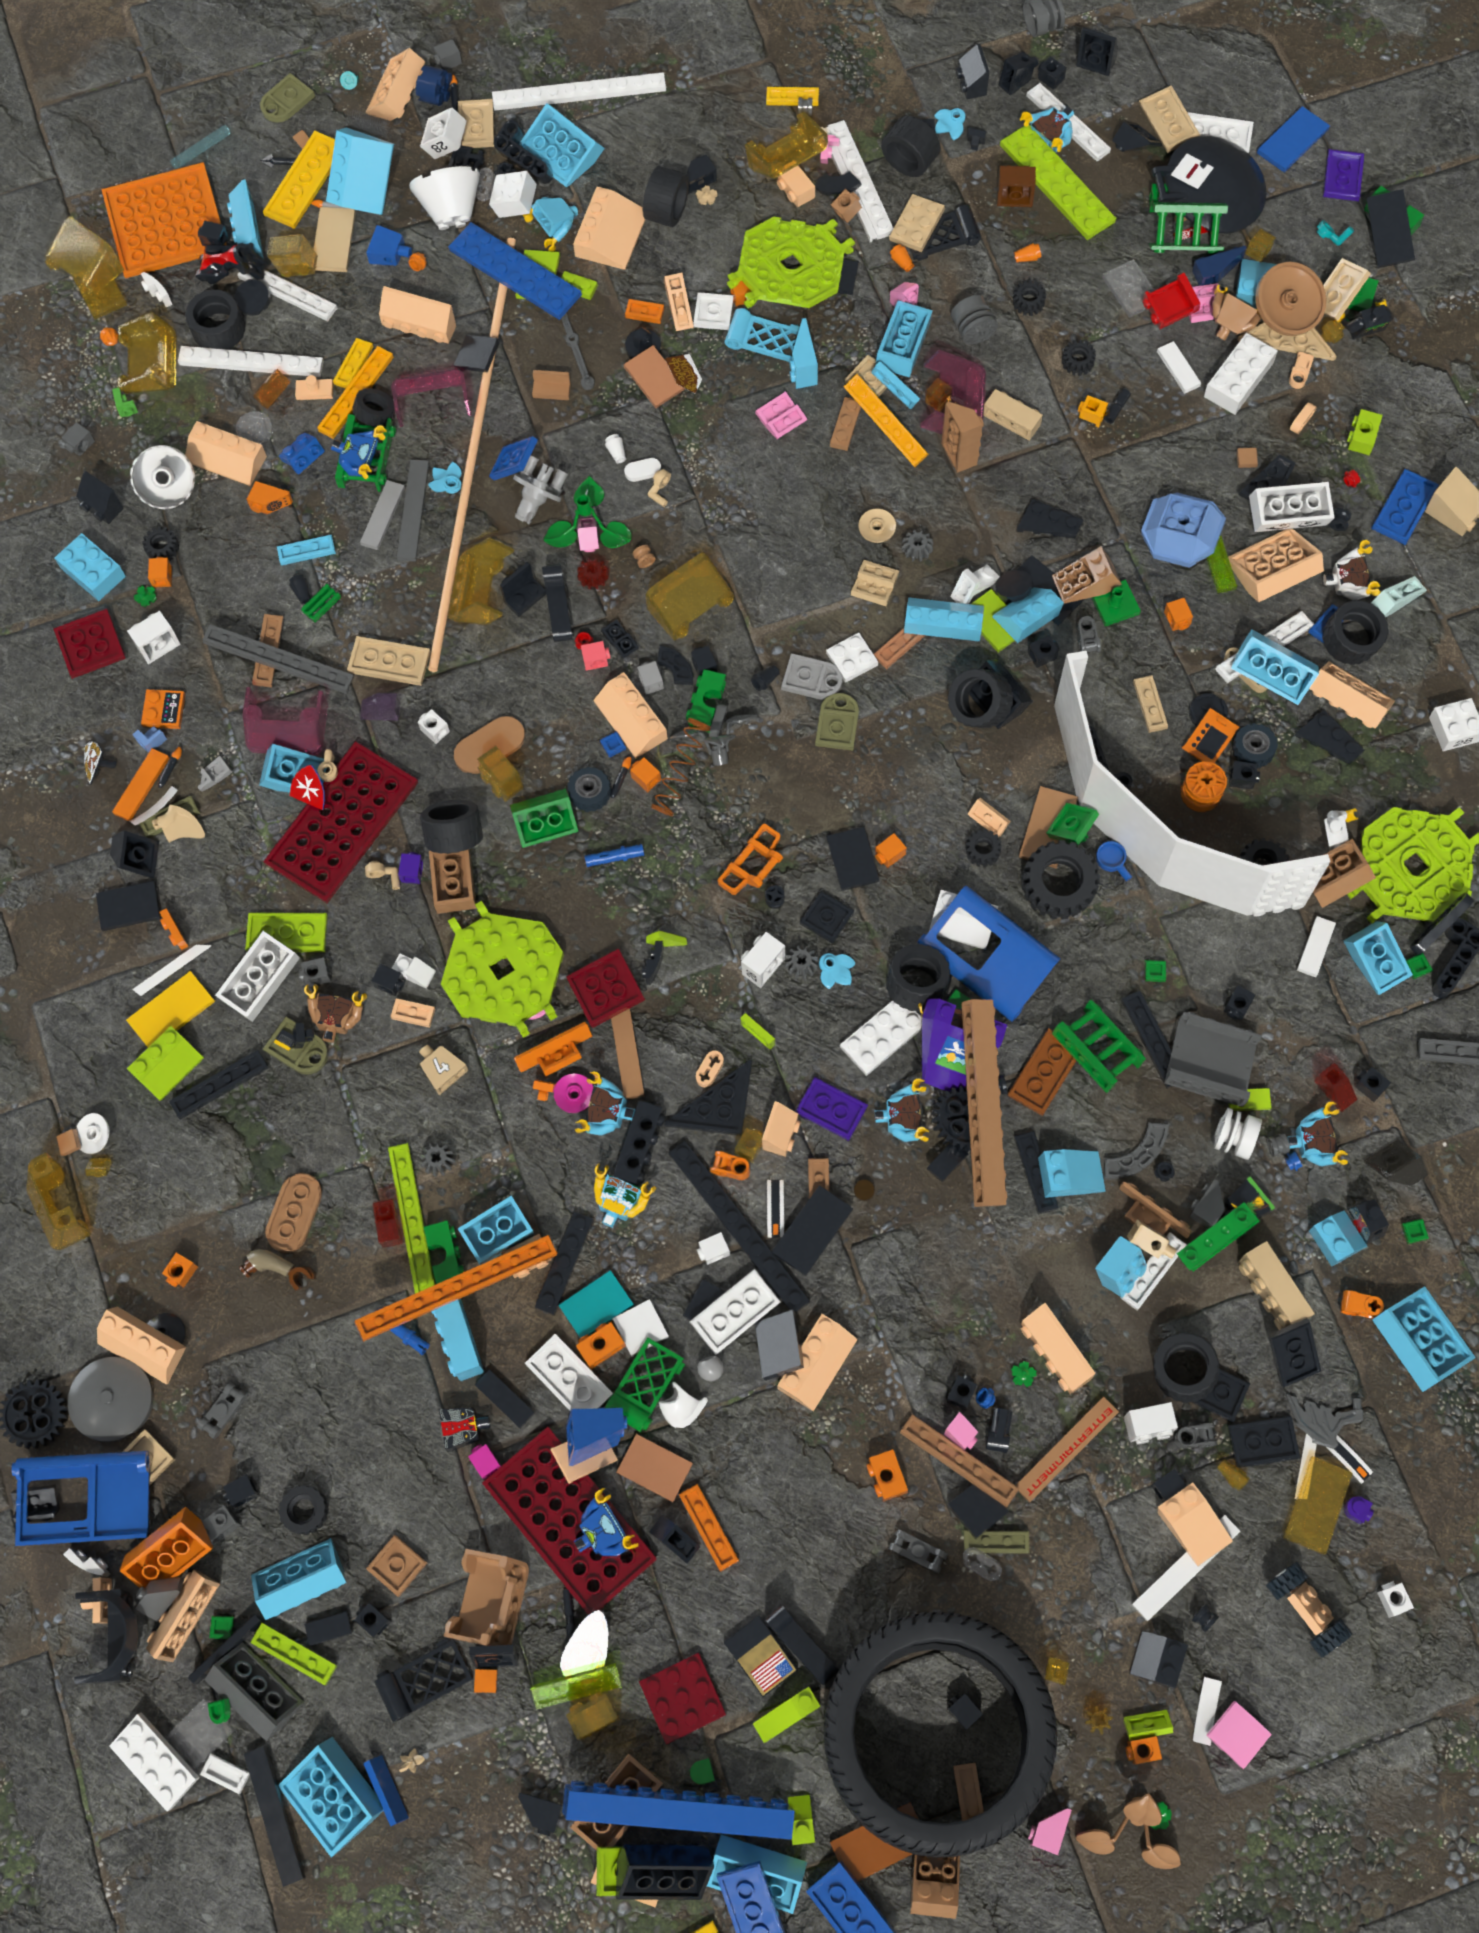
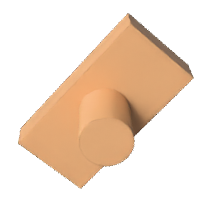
M313 375L308 376L306 380H296L295 397L297 400L333 399L332 379L317 380Z
M93 1578V1591L112 1590L111 1578ZM108 1602L80 1603L82 1609H93V1623H108Z

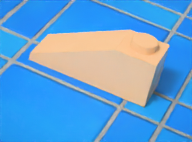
M678 273L665 276L663 280L676 331L694 328L683 274Z

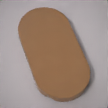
M499 717L464 738L457 744L454 750V760L457 767L465 773L479 774L516 752L524 742L525 731L522 724L513 717Z
M306 1173L295 1174V1176L285 1180L281 1187L265 1232L269 1244L278 1252H294L302 1247L307 1239L322 1199L321 1185L312 1175Z

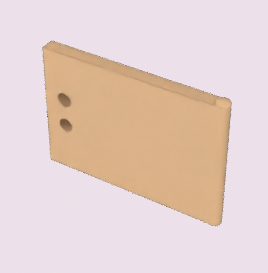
M567 1442L551 1448L569 1484L618 1460L612 1448L581 1463L569 1466Z

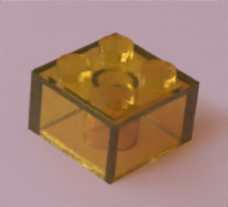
M303 234L270 237L267 256L282 277L315 274L318 255Z
M494 746L477 759L479 764L477 768L481 773V779L486 785L489 783L492 786L491 790L497 798L501 797L506 802L523 789L518 771L497 746Z
M600 1691L589 1697L590 1702L584 1705L580 1702L569 1708L570 1713L566 1714V1717L577 1740H583L620 1720L609 1694H603Z

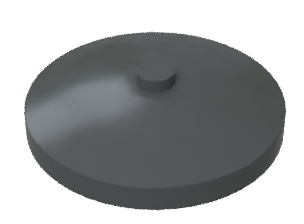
M107 1357L96 1360L80 1371L70 1387L68 1394L70 1418L83 1435L95 1441L107 1443L124 1440L135 1434L147 1421L153 1406V1387L146 1372L130 1360L120 1357Z

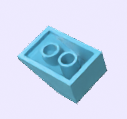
M1242 259L1235 297L1256 309L1255 295L1257 285L1261 277L1277 264Z
M803 318L792 352V361H789L791 369L789 372L791 382H795L796 389L817 385L818 363L806 318Z
M272 744L267 749L259 786L290 793L292 780L296 773L310 764L317 771L318 766L324 762V759Z
M1376 921L1343 940L1352 959L1377 995L1382 994L1413 975L1387 923Z
M1063 1149L1044 1151L1039 1156L1038 1160L1045 1198L1106 1191L1098 1151Z

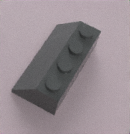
M243 1642L216 1662L205 1679L223 1699L229 1698L230 1706L266 1741L277 1733L304 1703Z

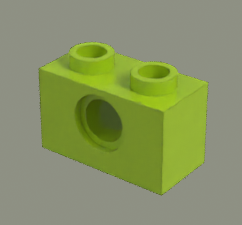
M1361 409L1359 415L1354 416L1351 425L1354 427V431H1350L1347 442H1350L1348 450L1370 456L1383 415Z

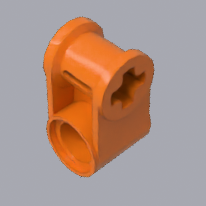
M715 1151L714 1155L716 1158L713 1167L710 1168L711 1173L737 1180H746L749 1177L751 1170L746 1159L722 1151ZM740 1165L746 1167L745 1171L742 1173H738L735 1171V1169Z
M1343 1291L1340 1310L1343 1314L1375 1318L1384 1309V1303L1379 1297L1355 1291ZM1371 1303H1373L1374 1308H1377L1374 1312L1371 1307H1368Z

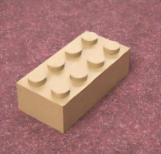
M1267 1241L1247 1252L1238 1262L1241 1273L1249 1278L1252 1290L1255 1294L1260 1295L1265 1310L1268 1313H1272L1275 1318L1274 1323L1279 1330L1305 1318L1309 1319L1315 1314Z

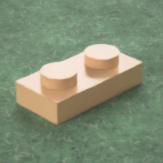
M982 798L977 799L968 813L970 817L989 832L993 831V835L997 834L999 837L1011 822Z
M396 998L391 1019L430 1028L435 1007Z

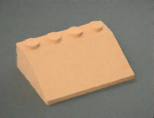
M596 187L573 243L575 257L626 270L646 220L643 217V207L613 190Z
M1294 529L1283 530L1226 558L1227 563L1248 594L1258 602L1324 571L1322 552Z
M193 1570L192 1573L189 1572L186 1575L181 1592L172 1602L169 1611H165L159 1620L160 1626L157 1631H153L147 1640L149 1644L146 1649L153 1658L174 1662L220 1583L197 1570Z

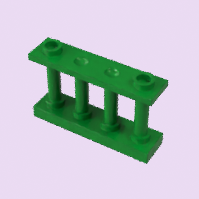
M1153 202V211L1157 212L1159 216L1156 243H1150L1149 247L1151 250H1154L1156 253H1164L1165 250H1208L1210 254L1224 251V246L1218 244L1220 216L1228 211L1226 203ZM1168 213H1175L1177 216L1174 243H1164L1165 220ZM1186 213H1193V216H1195L1192 244H1182L1183 221ZM1204 213H1211V216H1213L1210 244H1200L1201 222Z
M348 414L342 442L345 443L348 434L373 431L376 426L360 425L355 415ZM391 418L387 419L386 427H384L387 431L383 432L385 435L383 443H378L377 450H381L380 458H373L370 465L378 466L376 475L367 474L369 476L367 479L359 476H349L338 460L335 474L338 488H346L347 481L357 480L375 482L377 491H382L383 485L386 484L385 472L392 437L396 435V427L393 426Z
M1090 1000L1083 1009L1085 1014L1070 1026L1062 1021L1056 1026L1052 1035L1096 1083L1108 1093L1118 1080L1115 1078L1131 1064L1137 1069L1140 1068L1146 1058L1142 1051L1136 1048L1103 1013L1101 1007ZM1092 1019L1099 1029L1083 1041L1080 1040L1074 1032ZM1106 1034L1113 1043L1097 1056L1094 1055L1088 1047ZM1120 1049L1127 1058L1112 1070H1107L1102 1061Z
M1244 1202L1176 1254L1189 1271L1192 1270L1194 1272L1260 1221Z

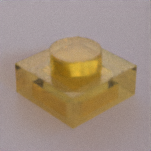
M111 1158L90 1159L85 1168L86 1176H107L112 1166Z
M1049 1657L1045 1680L1065 1685L1069 1663Z

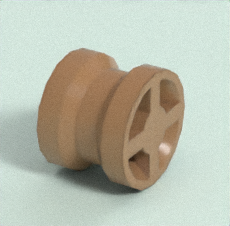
M648 545L639 546L633 551V557L638 560L637 564L640 568L649 567L656 560L655 556L650 553L651 549Z

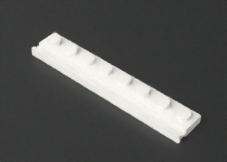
M845 121L830 124L826 128L821 127L822 137L834 135L840 139L839 146H829L832 147V159L839 175H844L850 171L862 184L852 192L860 198L859 203L862 208L857 215L869 241L872 242L873 239L878 240L890 236L893 226Z

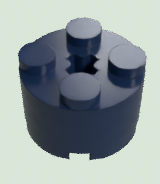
M424 65L421 68V71H423L422 76L418 75L416 82V95L420 97L418 100L441 106L444 101L448 102L450 98L448 89L452 80V74L443 69Z

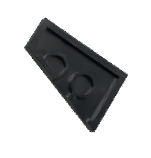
M1278 455L1238 495L1250 501L1249 496L1255 489L1285 486L1296 463L1282 455Z
M1032 499L1017 527V532L1030 531L1033 534L1048 533L1057 537L1076 538L1084 520Z
M1325 710L1295 734L1296 737L1304 738L1311 742V745L1321 747L1328 751V754L1349 765L1365 751Z

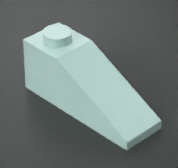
M1414 576L1383 590L1371 603L1378 607L1387 617L1427 590Z

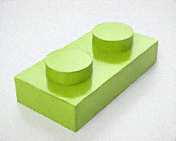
M564 271L561 279L579 289L582 293L581 297L591 300L598 287L596 281Z
M1167 1710L1124 1717V1725L1129 1741L1173 1733V1726Z

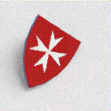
M310 764L296 773L292 780L290 796L323 810L325 802L323 781L320 779L314 766Z

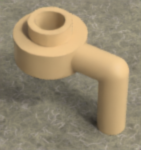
M665 469L658 470L653 477L654 485L648 492V496L663 507L667 505L668 501L657 494L659 489L664 488L671 478V473Z
M330 749L325 750L324 762L317 769L320 778L325 782L333 781L338 775V770L335 764L332 763L335 760V756ZM325 768H330L328 773H324Z
M371 861L365 866L366 877L380 878L385 874L391 875L392 889H400L397 867H385L379 861Z

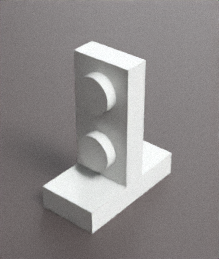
M988 565L973 573L966 569L962 572L950 597L956 603L969 604L974 595L995 584L1000 576Z

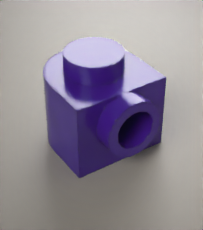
M1353 1497L1346 1501L1344 1513L1349 1519L1362 1524L1365 1520L1369 1521L1374 1513V1510L1371 1509L1373 1503L1362 1497Z

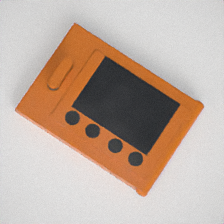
M1210 708L1182 749L1201 762L1215 763L1239 729V726Z

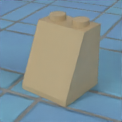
M1455 467L1434 492L1425 512L1463 537L1467 531L1471 532L1477 524L1475 520L1479 518V490Z

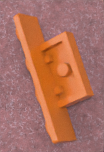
M583 1022L514 1057V1060L521 1073L539 1064L545 1076H548L581 1059L582 1057L575 1045L593 1036L587 1023Z

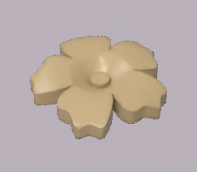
M705 185L702 191L697 190L696 192L697 199H699L698 202L704 205L707 203L709 205L713 204L715 197H717V191L714 189L710 190V186Z

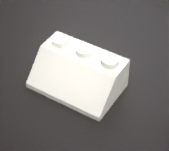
M944 890L940 891L930 930L958 894ZM958 908L937 936L986 950L991 930L964 909Z

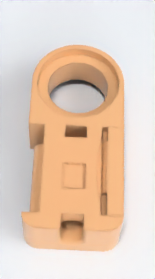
M1298 352L1295 366L1289 378L1290 386L1295 389L1304 387L1314 359L1313 355ZM1300 376L1303 381L1296 382L1293 377Z

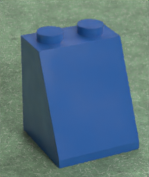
M623 1408L571 1409L566 1425L569 1466L581 1463L619 1444L620 1438L624 1437V1429L627 1428V1416H623Z

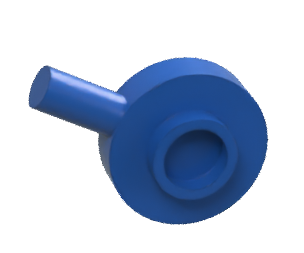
M1114 841L1103 843L1098 848L1096 854L1098 865L1106 871H1118L1126 882L1132 878L1131 874L1123 866L1127 856L1124 847Z

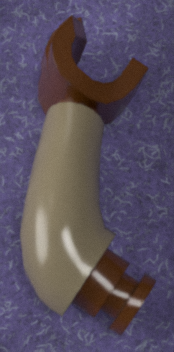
M264 1249L249 1252L246 1255L245 1265L239 1266L240 1271L248 1278L252 1276L251 1272L255 1273L257 1270L260 1272L271 1270L286 1277L289 1276V1282L295 1291L302 1288L298 1281V1276L301 1272L306 1275L307 1279H316V1273L312 1268L307 1266L295 1268V1264Z

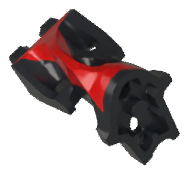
M240 243L233 247L206 245L204 254L199 257L201 267L199 270H196L195 276L200 281H207L212 285L228 276V271L231 268H237L243 275L249 274L257 280L264 279V268L269 267V263L254 252L253 243Z

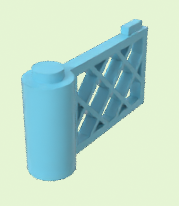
M740 308L734 312L725 344L731 349L739 350L743 348L789 362L792 361V356L785 355L782 350L790 347L793 352V345H795L796 340L790 341L787 335L791 333L798 335L800 326L793 324L787 326L751 315L747 309ZM754 322L761 324L763 329L755 331L753 327ZM774 328L779 329L781 333L773 337L770 330ZM766 332L770 338L762 342L759 335ZM754 337L758 341L756 345L747 343L749 339ZM784 337L787 344L779 346L776 340ZM773 342L776 349L768 350L765 345Z

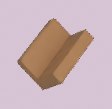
M533 370V398L569 400L571 381L568 372Z

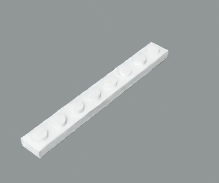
M181 346L178 363L182 366L300 376L313 375L315 377H321L324 363L321 357Z

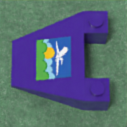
M927 999L922 1017V1080H925L922 1083L948 1092L952 1088H955L957 1091L960 1086L964 1089L967 1086L963 1029L951 1025L956 1005L941 999ZM994 1020L997 1031L995 1036L996 1047L998 1049L1003 1042L1007 1024Z

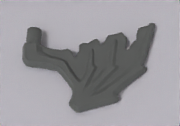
M1289 1393L1286 1394L1297 1421L1295 1425L1313 1439L1312 1443L1335 1449L1339 1444L1336 1437L1341 1428L1347 1424L1363 1421L1364 1411L1362 1410L1361 1399L1359 1398L1352 1399L1353 1410L1337 1412L1334 1417L1330 1408H1326L1323 1405H1320L1318 1408L1314 1402L1307 1400L1304 1403V1412L1298 1404L1297 1397L1291 1396Z

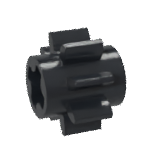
M503 162L497 165V170L494 171L496 177V175L514 173L516 170L513 164Z

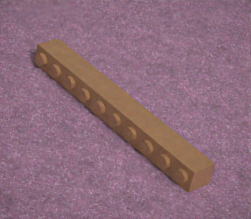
M978 999L962 1002L974 1207L1006 1205L1007 1192L1005 1190L1006 1172L1003 1160L1005 1153L1002 1144L1003 1130L1001 1128L1002 1110L999 1098L1001 1092L998 1083V1049L995 1037L997 1031L994 1022L995 1007L993 1006V1000Z

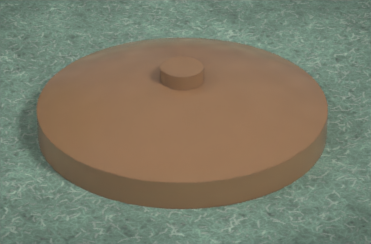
M1296 262L1277 264L1261 277L1257 285L1255 297L1259 315L1269 328L1285 336L1305 334L1321 321L1325 313L1326 292L1316 273L1303 264Z

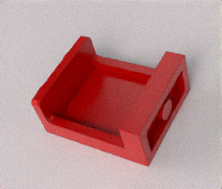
M1185 273L1178 275L1176 281L1151 293L1146 291L1142 300L1145 309H1149L1152 314L1150 316L1153 324H1157L1159 329L1199 311L1201 304Z

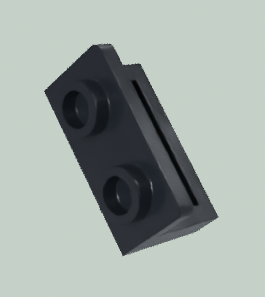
M56 1485L28 1488V1523L37 1519L42 1521L53 1519L60 1509ZM13 1490L11 1496L15 1514L12 1517V1522H16L17 1490Z

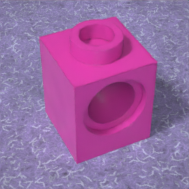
M481 1444L471 1450L472 1454L468 1456L483 1480H486L501 1467L486 1444L484 1446Z

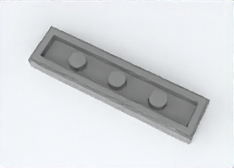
M386 481L360 541L361 546L379 550L405 490L404 485Z

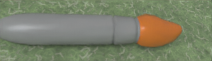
M322 200L311 202L312 205L318 208H345Z

